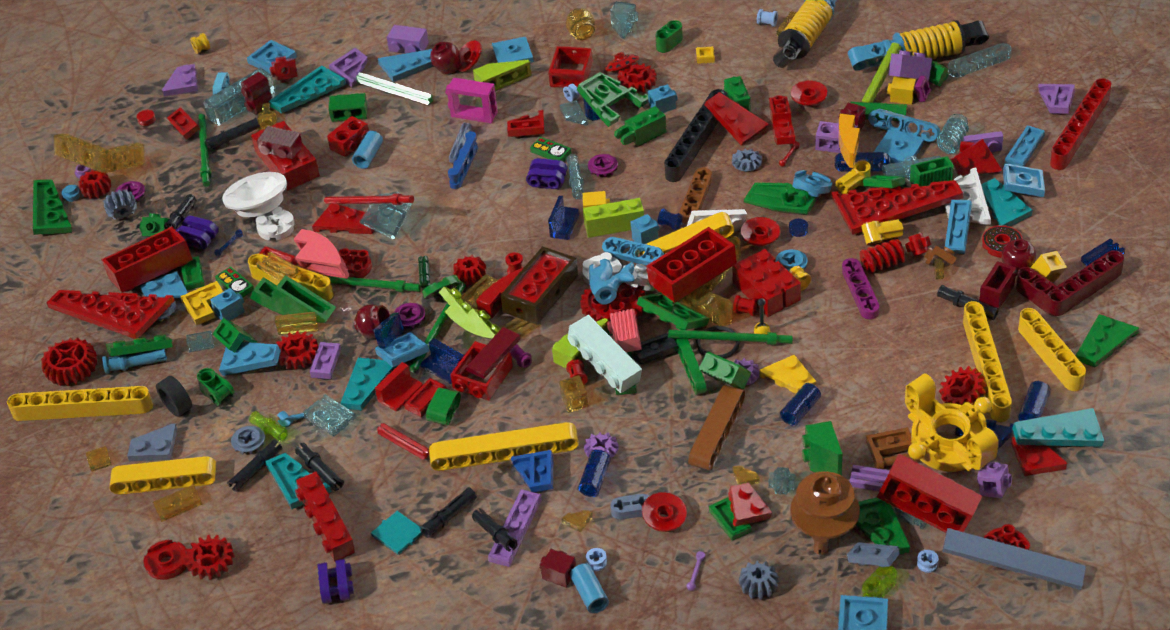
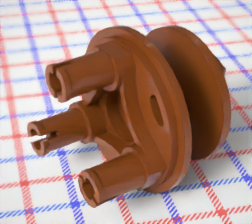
M825 471L810 474L799 483L796 495L791 502L790 513L796 527L803 533L812 536L814 552L819 554V550H821V555H824L828 552V541L830 539L843 536L855 527L859 519L860 508L851 483L837 473Z

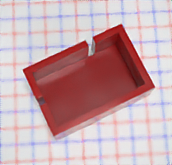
M766 249L732 266V282L749 299H765L764 314L767 317L783 310V291L784 306L786 308L801 300V283L779 261L776 262V259Z

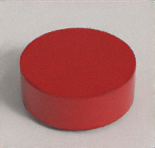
M142 110L136 116L138 123L142 126L151 125L156 120L152 110Z

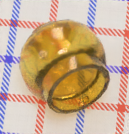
M585 8L573 9L566 18V28L575 39H588L595 32L594 16Z

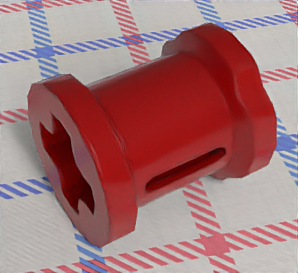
M513 252L506 256L507 274L523 268V256L520 253Z
M736 295L733 312L749 313L750 316H754L757 310V298L746 299Z
M579 359L569 361L566 365V370L570 374V385L573 387L584 386L588 381V377L584 373V362Z

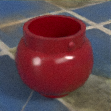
M451 42L437 43L430 53L432 65L443 74L453 73L460 67L459 50Z
M1024 239L1012 240L1002 250V262L1016 267V276L1020 268H1031L1036 261L1034 246Z
M365 305L357 311L354 327L365 338L380 337L391 328L390 313L383 305Z

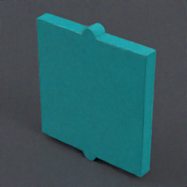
M396 511L388 519L382 520V524L371 532V536L399 555L409 545L412 546L413 542L422 533L419 528L420 526L399 511Z

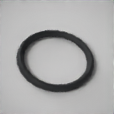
M712 326L703 330H724L727 332L736 333L734 330L725 326ZM697 339L696 346L699 352L705 356L707 352L701 347V339ZM736 341L734 348L730 352L718 356L726 358L733 355L738 350L740 341Z

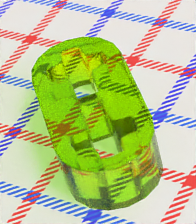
M891 565L889 567H878L863 583L862 597L883 598L897 583L896 569Z

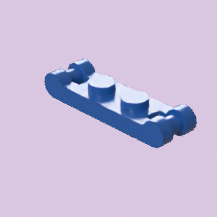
M473 131L465 134L466 142L463 148H460L458 159L454 161L453 168L448 170L449 183L452 189L461 187L478 151L477 137Z

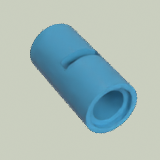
M367 132L352 157V162L355 166L362 169L368 168L383 143V137L378 132Z
M580 564L573 568L570 572V577L587 610L590 613L603 611L609 605V599L589 564Z

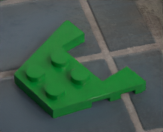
M599 72L580 83L577 91L606 126L610 127L618 122L620 115L609 107L621 99L627 98L639 108L648 103L647 94L642 96L636 93L637 89L623 87L620 85V81Z

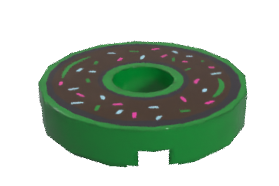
M457 275L445 277L442 281L434 282L423 289V297L426 300L441 295L439 291L443 287L453 289L461 281Z

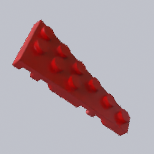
M956 180L932 182L930 186L911 184L909 188H900V186L894 188L879 187L869 188L867 192L849 190V193L838 194V191L831 192L832 199L852 235L863 232L861 226L868 222L879 221L881 223L898 220L951 203V200L964 198L963 191Z

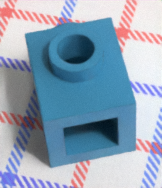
M668 84L648 91L650 108L656 106L663 113L676 109L677 94L674 90L672 91Z
M648 214L631 221L632 239L635 242L647 244L658 239L659 225Z
M231 288L210 299L214 314L220 320L225 318L230 321L245 312L242 296L239 293L236 294Z

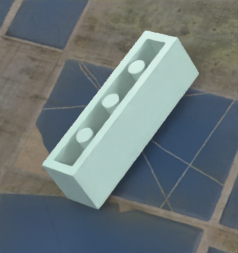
M589 314L569 326V343L581 352L585 360H589L593 364L596 371L608 380L611 387L616 388L622 393L640 382L642 368Z

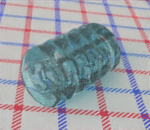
M952 114L948 118L936 141L938 147L944 153L954 154L958 151L961 141H963L964 136L969 131L967 118L961 114Z

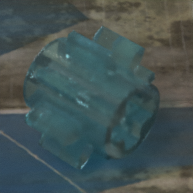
M777 467L774 473H769L768 487L774 488L775 494L786 495L790 489H795V474H790L789 468Z

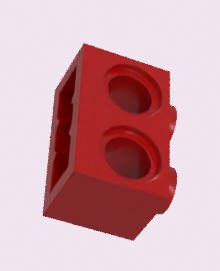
M353 116L348 118L327 135L330 150L346 158L359 147L365 135L369 132L368 123Z

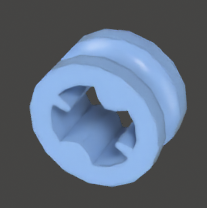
M571 83L568 87L563 88L564 96L569 102L580 97L576 85Z
M593 548L587 552V564L591 566L593 571H600L606 567L607 556L605 551L600 548Z
M932 550L921 551L918 554V568L926 573L935 571L939 560L937 553Z

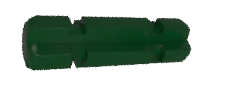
M426 255L419 256L418 258L419 283L422 288L430 285L429 260Z

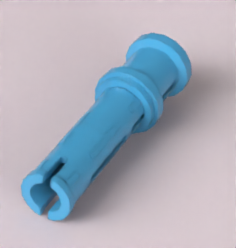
M165 349L108 358L103 356L102 359L105 374H109L110 371L121 369L127 371L129 367L167 361Z

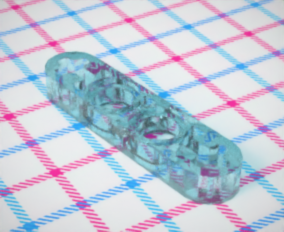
M1001 43L952 60L948 63V73L952 77H961L1010 59L1012 48L1008 44Z

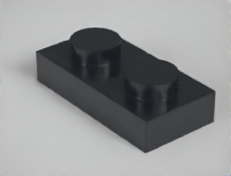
M668 333L641 342V350L632 352L641 365L677 352L678 345L673 338H668Z

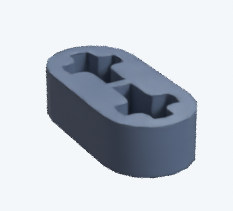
M636 494L613 499L610 504L612 516L621 520L642 517V507L640 504L644 503L649 495Z

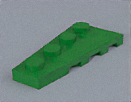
M53 179L33 180V235L72 233V226L63 209V204L59 199Z

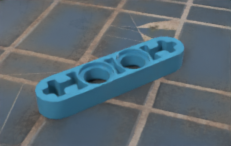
M876 109L869 114V122L874 127L895 131L927 142H932L940 136V128L934 123L883 109ZM879 114L880 118H887V120H880L877 122V118H875L874 116ZM892 118H897L900 121L898 128L892 126ZM910 123L917 125V132L913 133L909 130ZM932 129V132L935 133V135H932L930 137V133L925 131Z
M617 237L607 238L602 245L604 252L610 253L612 257L642 265H648L665 254L659 247ZM630 247L628 252L623 253L626 248ZM641 251H645L642 256L637 257Z

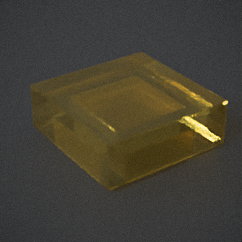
M106 446L86 452L91 472L112 465Z

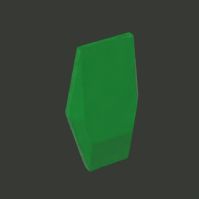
M755 182L744 198V203L788 214H808L816 202V197L810 196L804 190L795 189L790 183Z

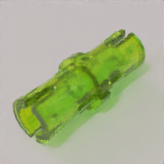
M257 411L250 415L249 422L259 427L264 434H270L280 442L287 438L288 430L276 424L274 419L267 418Z

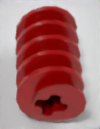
M899 239L890 240L889 243L884 242L882 245L878 244L874 248L869 247L867 250L863 249L860 251V261L864 270L867 271L869 268L872 273L876 272L875 266L882 270L883 263L889 268L890 261H892L893 265L898 264V258L901 263L905 262L904 248Z

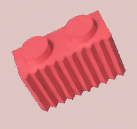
M634 309L611 313V321L607 322L609 334H613L610 337L626 353L641 350L638 322Z

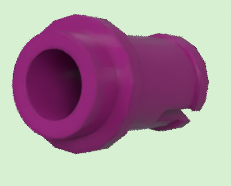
M518 344L509 351L511 356L517 361L518 366L527 368L531 365V354L523 351Z

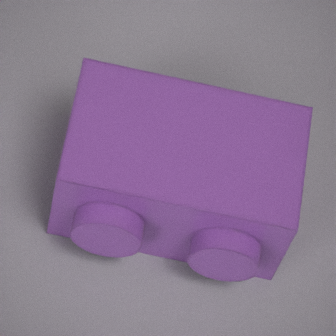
M394 25L387 36L389 51L412 53L425 50L429 43L427 29Z
M899 50V54H891L889 76L918 79L919 76H926L927 80H929L932 58H926L925 54L915 52L914 56H911L909 51Z

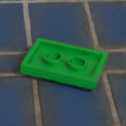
M662 293L640 296L637 301V305L643 307L645 312L660 316V320L675 324V327L679 330L698 329V327L707 326L710 319L678 301L674 303Z

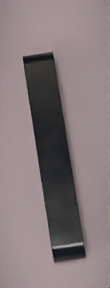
M715 89L709 94L666 158L664 166L667 181L677 182L682 179L718 124L717 118L704 104L719 92L727 97L725 90Z

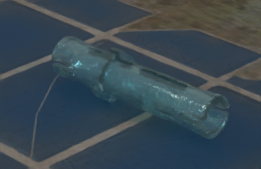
M570 154V158L569 156L566 158L570 175L569 186L572 188L573 197L581 199L582 193H584V179L581 177L578 156Z

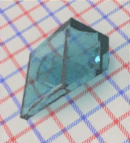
M391 192V193L380 194V195H375V196H391L392 194H401V193H399V192ZM392 203L370 204L360 223L395 240L409 215L413 203H403L402 205H392Z

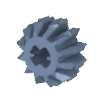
M119 189L117 192L112 191V194L106 195V199L103 201L106 214L113 219L120 218L122 220L123 217L129 218V214H134V210L137 209L135 197L127 189L123 191Z
M756 560L754 565L748 562L746 568H742L739 585L742 587L743 593L749 594L751 599L758 596L761 600L764 595L770 598L772 592H776L779 576L774 566H768L767 561L760 564Z

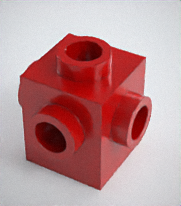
M286 56L275 58L276 61L271 62L272 66L269 67L271 77H274L277 81L280 80V83L289 82L290 78L298 77L295 59H286Z

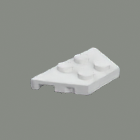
M972 168L970 174L965 177L960 175L954 178L963 191L964 198L960 200L972 201L970 222L990 225L991 218L976 168ZM951 203L945 204V209L948 218Z

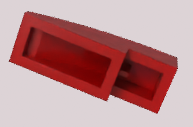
M523 268L502 277L487 288L476 300L477 309L479 311L484 310L493 319L502 307L501 294Z

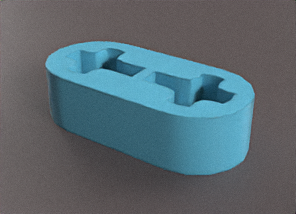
M228 72L217 73L213 85L214 99H225L230 84Z

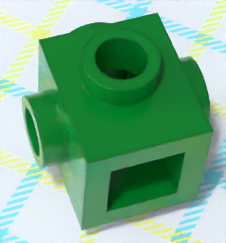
M149 213V217H142L140 222L142 236L150 237L166 230L165 223L170 218H161V214Z

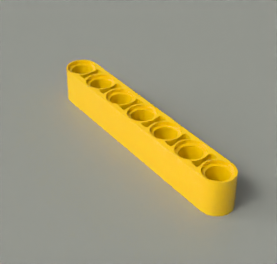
M971 301L964 306L963 325L975 366L982 373L987 384L984 387L986 391L984 396L992 404V408L989 411L990 416L994 421L1005 422L1010 418L1012 399L984 308L979 302Z
M145 386L17 393L11 395L7 400L9 410L16 421L144 414L153 408L149 390Z
M565 422L435 442L429 447L430 465L436 471L509 461L512 456L551 450L553 454L572 451L579 445L576 426L573 423Z

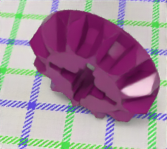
M599 154L588 161V170H590L591 175L596 174L597 177L604 175L606 177L607 174L613 175V172L617 170L618 162L611 155Z
M129 181L121 184L115 191L127 189L128 192L132 191L136 201H140V198L144 197L145 187L140 182Z
M405 303L395 309L393 319L398 327L403 326L406 329L408 326H411L414 329L415 325H421V321L425 320V310L417 303Z

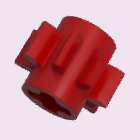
M923 233L908 237L909 242L905 244L907 252H913L914 256L927 253V247L932 245L929 236L924 237Z

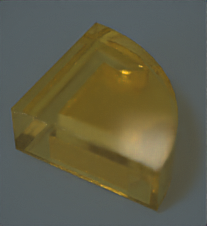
M933 258L935 279H943L944 261L942 258Z
M743 466L732 467L737 485L760 483V478L755 471L744 469Z
M581 510V512L572 514L567 513L561 518L562 524L581 532L593 518V514L587 510Z

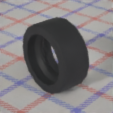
M169 375L156 384V391L160 399L172 414L179 417L192 408L190 396L175 377Z

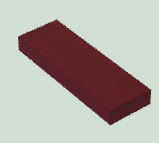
M503 327L466 366L467 371L485 379L521 340L520 334Z

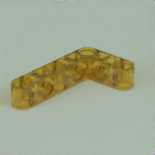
M56 134L53 136L55 155L99 172H113L145 164L144 144L131 143L106 149L69 134Z
M730 236L726 239L735 245L738 262L741 257L740 239L736 236ZM729 269L680 299V303L710 318V322L720 326L730 325L733 321L732 302L710 292L722 281Z

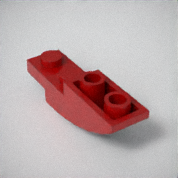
M777 95L769 98L772 129L776 145L796 144L788 97Z

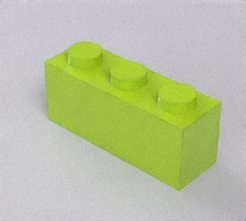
M636 198L583 208L587 236L591 238L631 230V221L644 216L641 199Z

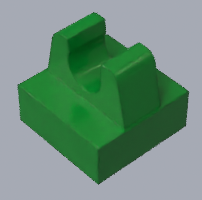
M932 61L929 81L937 86H941L949 75L948 69L936 61Z

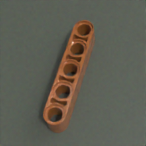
M728 385L722 386L690 451L689 465L706 470L712 469L743 405L745 390Z

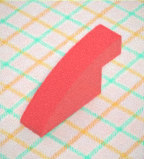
M301 229L293 239L300 250L295 257L299 266L321 275L347 279L349 272L335 246L321 234Z

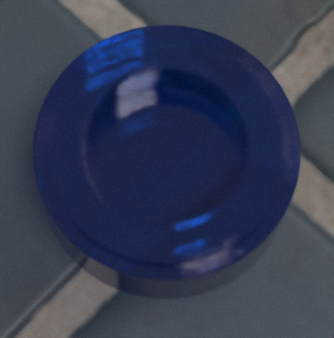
M801 218L791 220L789 222V233L795 237L806 235L808 233V222Z

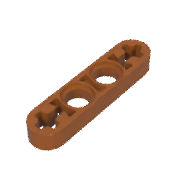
M699 168L694 173L680 209V220L684 224L688 223L689 211H701L712 183V172L708 168ZM695 188H702L703 190H701V191H695L694 189H695ZM692 200L698 201V203L691 204L689 202Z

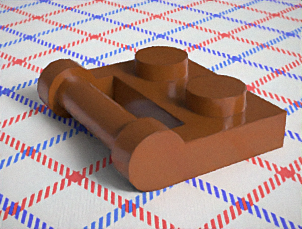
M908 427L866 435V444L873 458L875 468L884 469V467L892 466L897 456L882 458V455L908 450L911 445V433ZM908 453L902 454L903 456L912 459ZM912 459V460H913L914 462H916V463L920 462V459H919V460H914V459Z

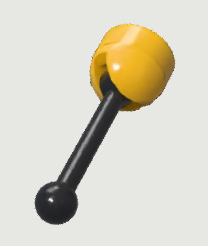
M760 298L757 302L760 306V322L755 325L754 334H767V332H770V327L764 322V305L766 301Z

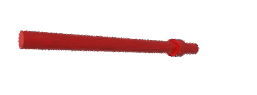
M392 194L391 196L325 197L324 203H392V205H402L403 203H413L414 196Z

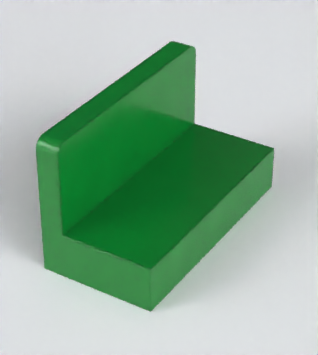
M225 318L221 320L212 334L234 353L243 340L257 343L242 327Z

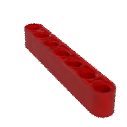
M1100 78L1094 82L1053 145L1050 166L1053 169L1063 170L1068 166L1108 103L1112 85L1108 79Z

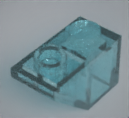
M616 1L610 11L612 27L622 39H625L627 34L631 32L634 22L638 20L636 4Z

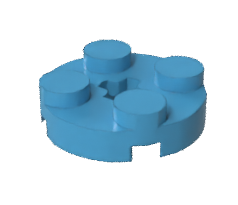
M806 170L795 173L792 185L795 189L808 191V194L813 197H819L820 194L830 192L832 183H830L831 179L817 172H813L812 175L806 174Z

